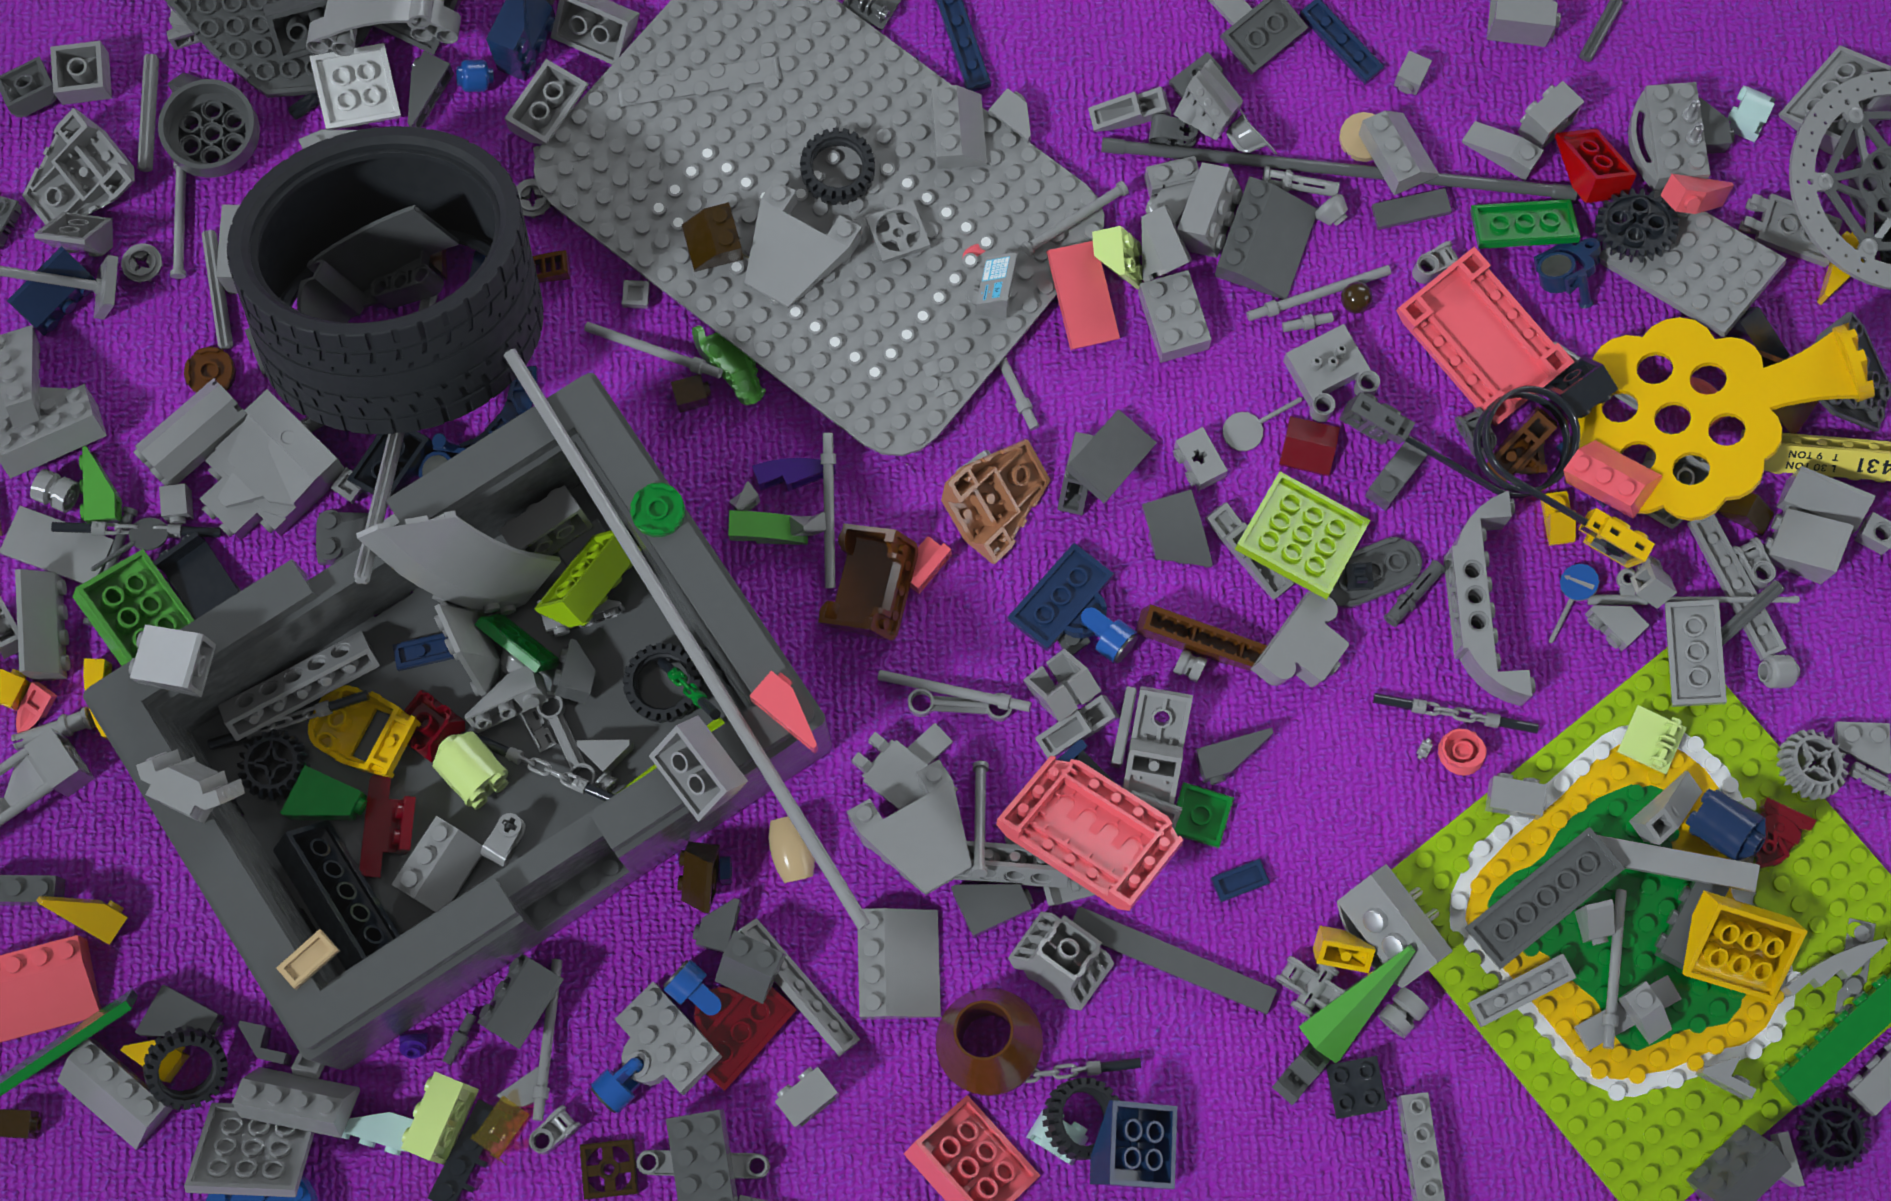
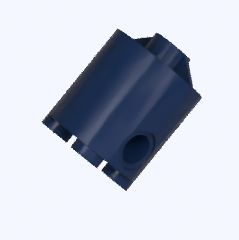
M1709 788L1701 798L1703 804L1698 812L1693 811L1686 821V824L1690 826V834L1703 839L1710 847L1731 860L1741 861L1757 854L1766 840V818L1743 803L1728 797L1722 790L1716 789L1713 791Z

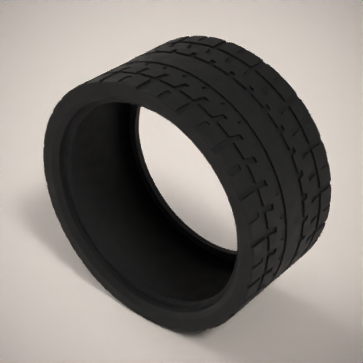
M389 126L352 131L322 140L289 156L288 159L283 160L265 174L244 197L233 217V224L230 225L227 238L228 266L267 378L286 403L290 404L297 412L307 415L309 419L320 424L362 434L407 433L442 425L483 406L490 399L500 394L517 378L504 357L507 351L516 349L524 364L527 365L538 345L541 336L540 331L543 328L544 307L517 188L509 173L498 160L476 144L469 143L466 139L433 129ZM413 205L459 239V244L486 256L475 274L454 293L425 309L398 318L377 322L344 323L316 318L292 308L293 303L298 297L300 282L314 275L306 267L309 260L360 228Z

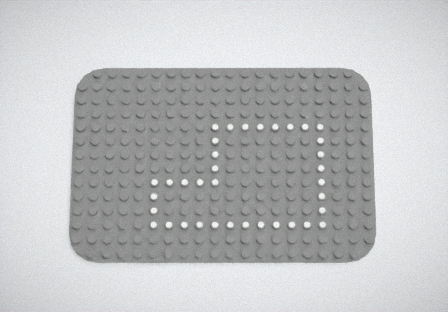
M671 0L574 106L548 144H542L536 153V158H541L543 161L552 160L556 154L575 151L578 157H585V159L571 162L563 160L559 164L535 168L534 165V175L539 192L551 206L861 444L882 455L905 456L921 451L941 434L1057 296L1046 252L1051 249L1093 241L1092 232L1103 230L1104 212L1100 208L1034 250L1033 255L1028 256L1022 248L1023 242H1030L1098 197L1084 182L1030 142L1027 144L1023 137L1015 131L1011 132L1005 127L1003 122L994 116L991 117L984 108L982 109L987 166L937 169L931 91L932 87L951 86V84L837 0ZM779 57L783 80H778L777 76L770 74L764 78V83L744 86L741 79L733 78L729 82L728 89L709 93L707 83L699 81L693 88L696 95L672 99V87L662 85L658 90V94L664 99L663 101L622 108L620 106L617 87L621 83L640 80L642 84L650 85L655 77L672 74L675 75L678 81H686L689 78V71L710 68L709 71L712 77L719 78L724 74V67L722 65L748 61L745 64V71L749 74H755L759 71V64L755 61L756 59ZM628 88L624 91L623 98L628 103H634L638 99V92L633 88ZM833 128H839V131H843V128L849 129L851 134L855 131L858 133L859 138L863 137L874 154L875 174L869 190L866 189L865 195L862 197L858 196L854 202L848 200V204L842 205V202L832 205L831 201H828L826 204L821 201V198L816 199L813 197L812 192H808L806 185L802 181L800 171L802 150L806 147L809 139L813 140L814 135L817 133L822 135L823 130L826 129L829 132H833ZM833 146L825 148L818 153L814 159L813 171L821 183L839 188L848 186L858 179L862 172V162L854 150L844 146ZM630 152H660V169L652 168L648 173L649 180L652 183L646 189L643 186H636L632 190L633 199H629L630 166L640 168L644 164V157L641 154L634 153L630 156ZM774 179L796 190L797 204L790 215L823 234H828L839 215L862 227V240L850 259L844 264L841 263L831 271L829 276L821 279L813 286V289L789 308L744 283L760 201ZM914 201L931 248L883 264L866 222V216ZM729 202L744 260L694 272L682 224L704 208ZM907 213L897 215L899 222L903 225L915 222L913 217ZM887 218L879 221L876 228L877 234L889 230L890 226ZM895 229L893 234L895 237H901L903 231ZM919 232L908 235L907 243L909 248L919 239ZM890 241L882 244L889 250L899 251L896 243ZM975 244H979V247L985 250L979 256L968 253L963 257L964 251ZM1016 253L1015 276L1006 319L976 314V305L972 304L974 289H980L981 281H977L979 266L985 265L986 257ZM943 358L939 362V368L945 373L942 375V378L951 377L955 390L936 397L934 391L938 388V380L932 376L926 377L922 366L933 360Z

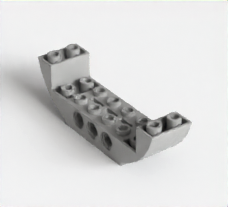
M1506 491L1491 498L1476 510L1460 531L1443 560L1444 568L1446 569L1445 578L1454 659H1460L1467 673L1489 694L1505 702L1522 706L1532 697V693H1535L1534 677H1530L1529 670L1498 672L1497 670L1501 668L1500 655L1495 652L1498 632L1492 625V618L1495 617V606L1493 602H1490L1489 592H1492L1491 577H1487L1486 567H1489V554L1487 551L1484 552L1483 542H1486V531L1502 530L1515 513L1514 500L1510 499L1509 491Z

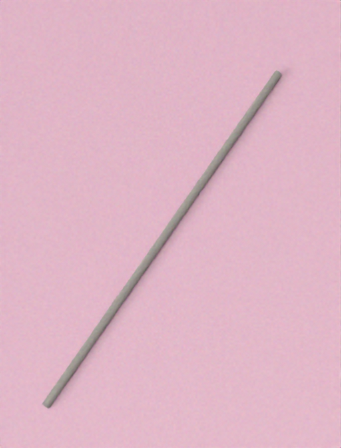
M516 349L507 351L504 357L857 929L861 930L868 926L870 921L520 355Z

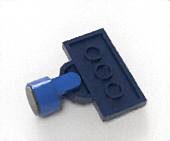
M1075 543L1070 546L1007 617V621L1047 652L1064 633L1073 638L1082 639L1094 635L1098 636L1100 640L1095 649L1113 664L1122 661L1138 639V633L1122 620L1118 619L1113 622L1106 617L1107 605L1099 593L1113 579L1114 573Z

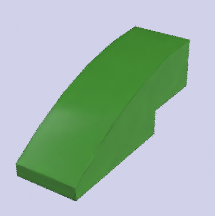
M729 510L728 536L730 541H756V544L808 545V536L791 535V515Z

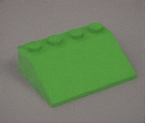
M144 549L75 588L73 599L121 666L131 661L132 658H136L138 651L136 645L137 637L144 630L145 625L180 630L194 621Z

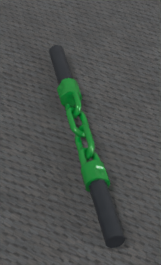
M659 658L658 665L668 674V678L678 687L683 685V693L688 698H691L692 702L700 709H703L713 720L719 719L721 712L709 701L708 696L703 691H700L696 684H688L687 675L678 667H675L666 658Z

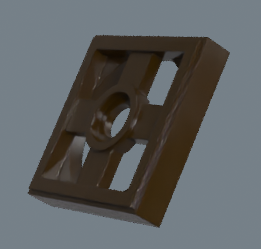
M634 1139L580 1145L584 1200L639 1194ZM618 1146L625 1150L629 1155L630 1161L617 1162L614 1160L613 1147ZM602 1148V1161L599 1165L587 1166V1162L593 1152ZM607 1164L614 1166V1172L610 1175L604 1172V1167ZM631 1172L629 1183L623 1189L616 1190L615 1178L618 1174ZM600 1176L603 1178L605 1192L596 1190L590 1184L588 1177Z

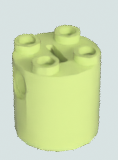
M473 731L450 735L439 745L432 766L463 799L468 807L473 806L475 810L481 808L488 801V796L494 791L496 793L502 791L509 782L506 780L508 770L497 761L493 753Z

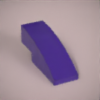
M783 458L752 466L760 491L784 482L787 490L791 491L823 479V464H821L820 459Z

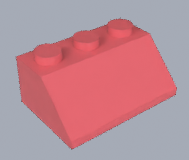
M1596 440L1578 449L1563 470L1566 483L1634 519L1662 479V475Z

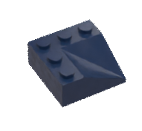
M505 0L486 38L499 71L523 81L526 80L528 74L533 73L536 66V58L545 49L546 37L549 31L552 32L556 17L553 7L546 0Z
M1109 1100L1091 1154L1090 1184L1147 1189H1175L1177 1106Z

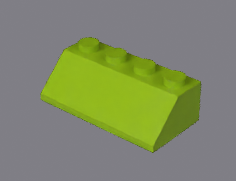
M612 530L593 535L534 608L538 613L569 628L578 625L584 626L593 618V611L607 600L608 592L622 581L621 576L625 570L633 566Z

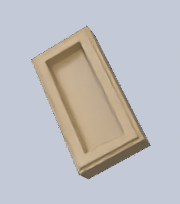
M319 929L276 968L290 985L297 990L340 950Z

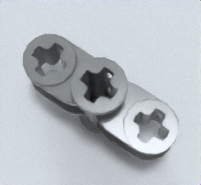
M1292 956L1287 958L1288 963L1282 973L1275 977L1277 982L1299 995L1297 1000L1292 1001L1290 1005L1307 1017L1313 1015L1312 1010L1315 1006L1321 1009L1345 992L1344 989L1330 982L1334 976L1339 974V971L1333 966L1317 964L1316 970L1313 971ZM1295 969V972L1293 973L1291 978H1289L1290 974ZM1323 973H1325L1322 980L1319 982V979L1321 978ZM1309 995H1311L1310 999L1305 1005L1307 998L1309 997Z

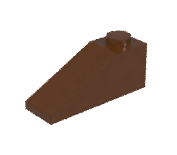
M1538 405L1494 453L1496 459L1505 470L1513 474L1555 431L1557 421ZM1487 461V465L1489 466V468H1490L1498 477H1500L1502 480L1506 481V479H1504L1502 476H1500V475L1494 470V468L1490 465L1489 461Z

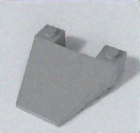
M774 179L760 201L744 283L789 308L813 289L816 283L829 276L831 271L841 263L844 264L850 259L862 240V227L839 215L828 234H823L790 215L797 204L796 190Z
M940 760L916 772L919 785L925 796L890 816L882 819L871 799L847 811L850 824L862 844L880 856L886 864H890L900 872L901 876L925 895L972 868L953 780Z

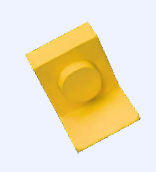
M1567 491L1546 493L1547 496L1570 508ZM1541 501L1549 546L1575 543L1576 521Z

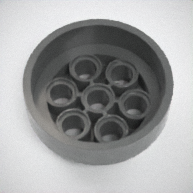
M203 79L182 86L168 98L159 116L158 132L164 149L177 166L187 173L198 177L214 178L238 170L250 159L259 141L260 126L252 105L238 88L221 80ZM220 111L219 115L211 117L214 112ZM236 122H242L239 127L232 128ZM193 124H198L195 129L189 130ZM220 134L218 139L211 141L212 136ZM241 145L236 151H232L235 146ZM198 147L194 153H189L191 148ZM219 158L218 162L210 163L212 159Z

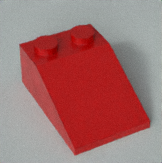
M1597 128L1556 133L1555 139L1572 188L1585 203L1608 201L1611 199L1612 194L1619 198L1621 190L1628 195L1637 174Z

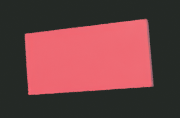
M1093 241L1048 250L1046 253L1070 350L1120 339L1102 263L1094 256Z

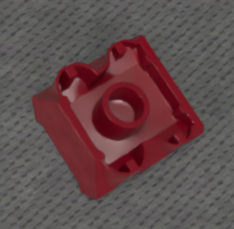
M420 690L404 710L405 713L414 716L421 723L420 727H416L407 745L431 763H433L442 741L450 735L465 732V720L424 690Z

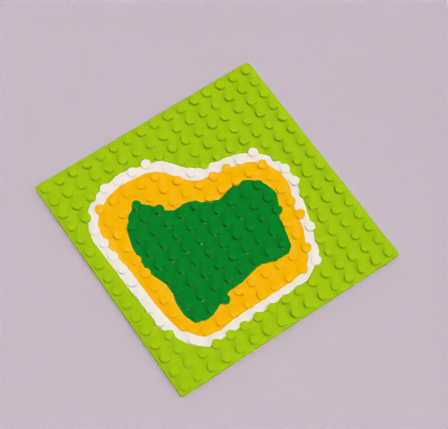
M1668 647L1511 773L1513 779L1523 781L1524 778H1535L1540 780V784L1547 785L1543 816L1535 820L1485 811L1486 793L1391 870L1408 893L1416 887L1421 888L1419 891H1423L1422 895L1414 901L1424 914L1432 909H1437L1428 918L1439 912V916L1431 921V923L1453 950L1428 971L1618 1201L1686 1200L1695 1192L1686 1179L1715 1150L1721 1147L1735 1131L1745 1124L1762 1136L1796 1106H1793L1771 1080L1776 1076L1774 1072L1780 1065L1785 1062L1789 1064L1796 1058L1794 1053L1805 1044L1809 1046L1816 1040L1813 1037L1816 1032L1825 1026L1829 1028L1835 1022L1833 1017L1835 1016L1837 993L1842 988L1841 979L1835 974L1824 985L1813 988L1808 983L1799 992L1790 997H1786L1779 990L1774 1002L1685 976L1682 974L1683 970L1654 954L1657 950L1655 942L1661 932L1665 933L1669 926L1666 923L1669 914L1673 909L1677 910L1681 902L1678 900L1681 890L1685 885L1689 886L1691 881L1630 869L1621 871L1500 970L1465 929L1467 925L1589 827L1596 835L1729 859L1710 847L1703 839L1690 834V826L1686 824L1689 815L1693 811L1698 812L1703 804L1701 798L1709 788L1713 791L1720 789L1728 797L1743 803L1761 814L1759 810L1760 801L1768 797L1817 820L1811 831L1807 833L1802 832L1799 844L1790 850L1788 858L1774 867L1770 866L1759 870L1755 893L1729 888L1725 896L1792 917L1808 931L1781 988L1806 969L1844 951L1846 935L1848 934L1850 937L1855 938L1854 930L1861 925L1859 922L1848 924L1849 918L1876 924L1873 941L1885 938L1888 942L1870 958L1867 982L1863 984V991L1867 993L1873 988L1871 983L1874 979L1883 973L1886 976L1891 971V874L1825 799L1811 800L1809 796L1801 798L1800 791L1792 793L1793 787L1791 785H1784L1786 778L1785 776H1779L1782 769L1776 766L1780 760L1776 756L1781 750L1779 745L1727 686L1726 704L1672 707ZM1637 705L1669 720L1672 717L1680 719L1682 721L1681 725L1687 727L1666 775L1617 752ZM1684 771H1688L1703 792L1680 827L1660 845L1643 842L1629 821ZM1750 856L1741 861L1754 864L1756 858ZM1616 889H1623L1627 891L1618 998L1638 984L1647 982L1650 985L1668 975L1682 999L1665 1008L1672 1030L1650 1045L1636 1025L1615 1036L1614 1049L1603 1048L1602 1043L1587 1051L1574 1026L1606 1009L1612 936L1607 937L1609 942L1595 946L1592 945V941L1583 943L1575 911L1586 905L1611 899L1615 906ZM1564 954L1576 976L1575 979L1483 1027L1479 1026L1467 1003ZM1862 967L1855 971L1851 976L1860 974L1862 971ZM1855 997L1846 998L1843 1001V1006L1846 1004L1854 1005L1852 1000ZM1891 1023L1884 1030H1882L1872 1041H1870L1862 1050H1864L1869 1044H1871L1882 1033H1884L1888 1028H1890ZM1740 1057L1732 1077L1739 1075L1750 1081L1749 1085L1756 1088L1752 1099L1743 1100L1695 1074L1698 1069Z

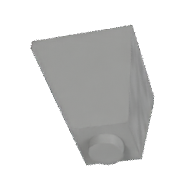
M1159 203L1145 209L1147 214L1142 216V278L1144 282L1170 272L1192 260L1177 231L1167 205L1160 207Z

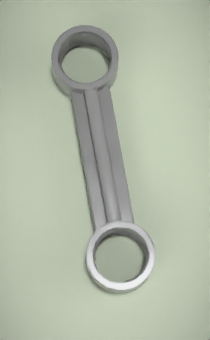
M922 688L914 690L908 697L909 710L917 717H925L932 711L988 714L992 720L1001 722L1008 719L1012 713V708H1010L1006 714L996 716L991 713L990 704L960 697L933 696L928 690ZM920 694L928 696L931 703L930 707L922 712L915 710L912 706L913 698Z
M547 692L548 699L556 698L559 700L560 708L556 714L547 716L542 711V703L536 706L538 713L546 720H549L570 766V772L576 774L581 768H588L592 772L590 784H594L598 779L597 772L585 763L577 747V743L563 715L566 709L564 700L559 696H555L553 692ZM569 776V781L571 785L574 781V778Z

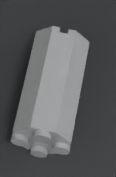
M213 378L135 446L137 449L133 453L164 486L176 485L203 463L216 450L215 448L245 421L247 413L240 408L231 395Z

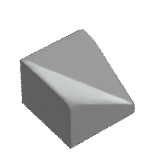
M749 481L746 482L743 491L730 500V504L735 511H749L760 503L759 495Z
M821 512L814 516H791V535L814 536L825 532V513Z

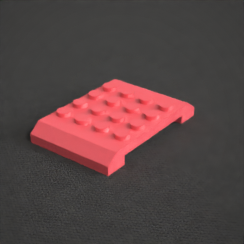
M1474 246L1398 307L1396 311L1405 327L1474 407H1480L1484 411L1493 401L1515 388L1523 386L1544 388L1571 366L1574 360L1559 343L1554 344L1491 272L1489 269L1491 265ZM1512 398L1505 400L1495 412L1492 424L1494 426L1499 425L1527 402L1528 399Z

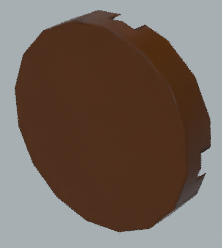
M208 346L198 349L190 359L188 358L184 367V377L186 383L195 393L213 378L227 391L235 381L236 367L228 353L218 347Z

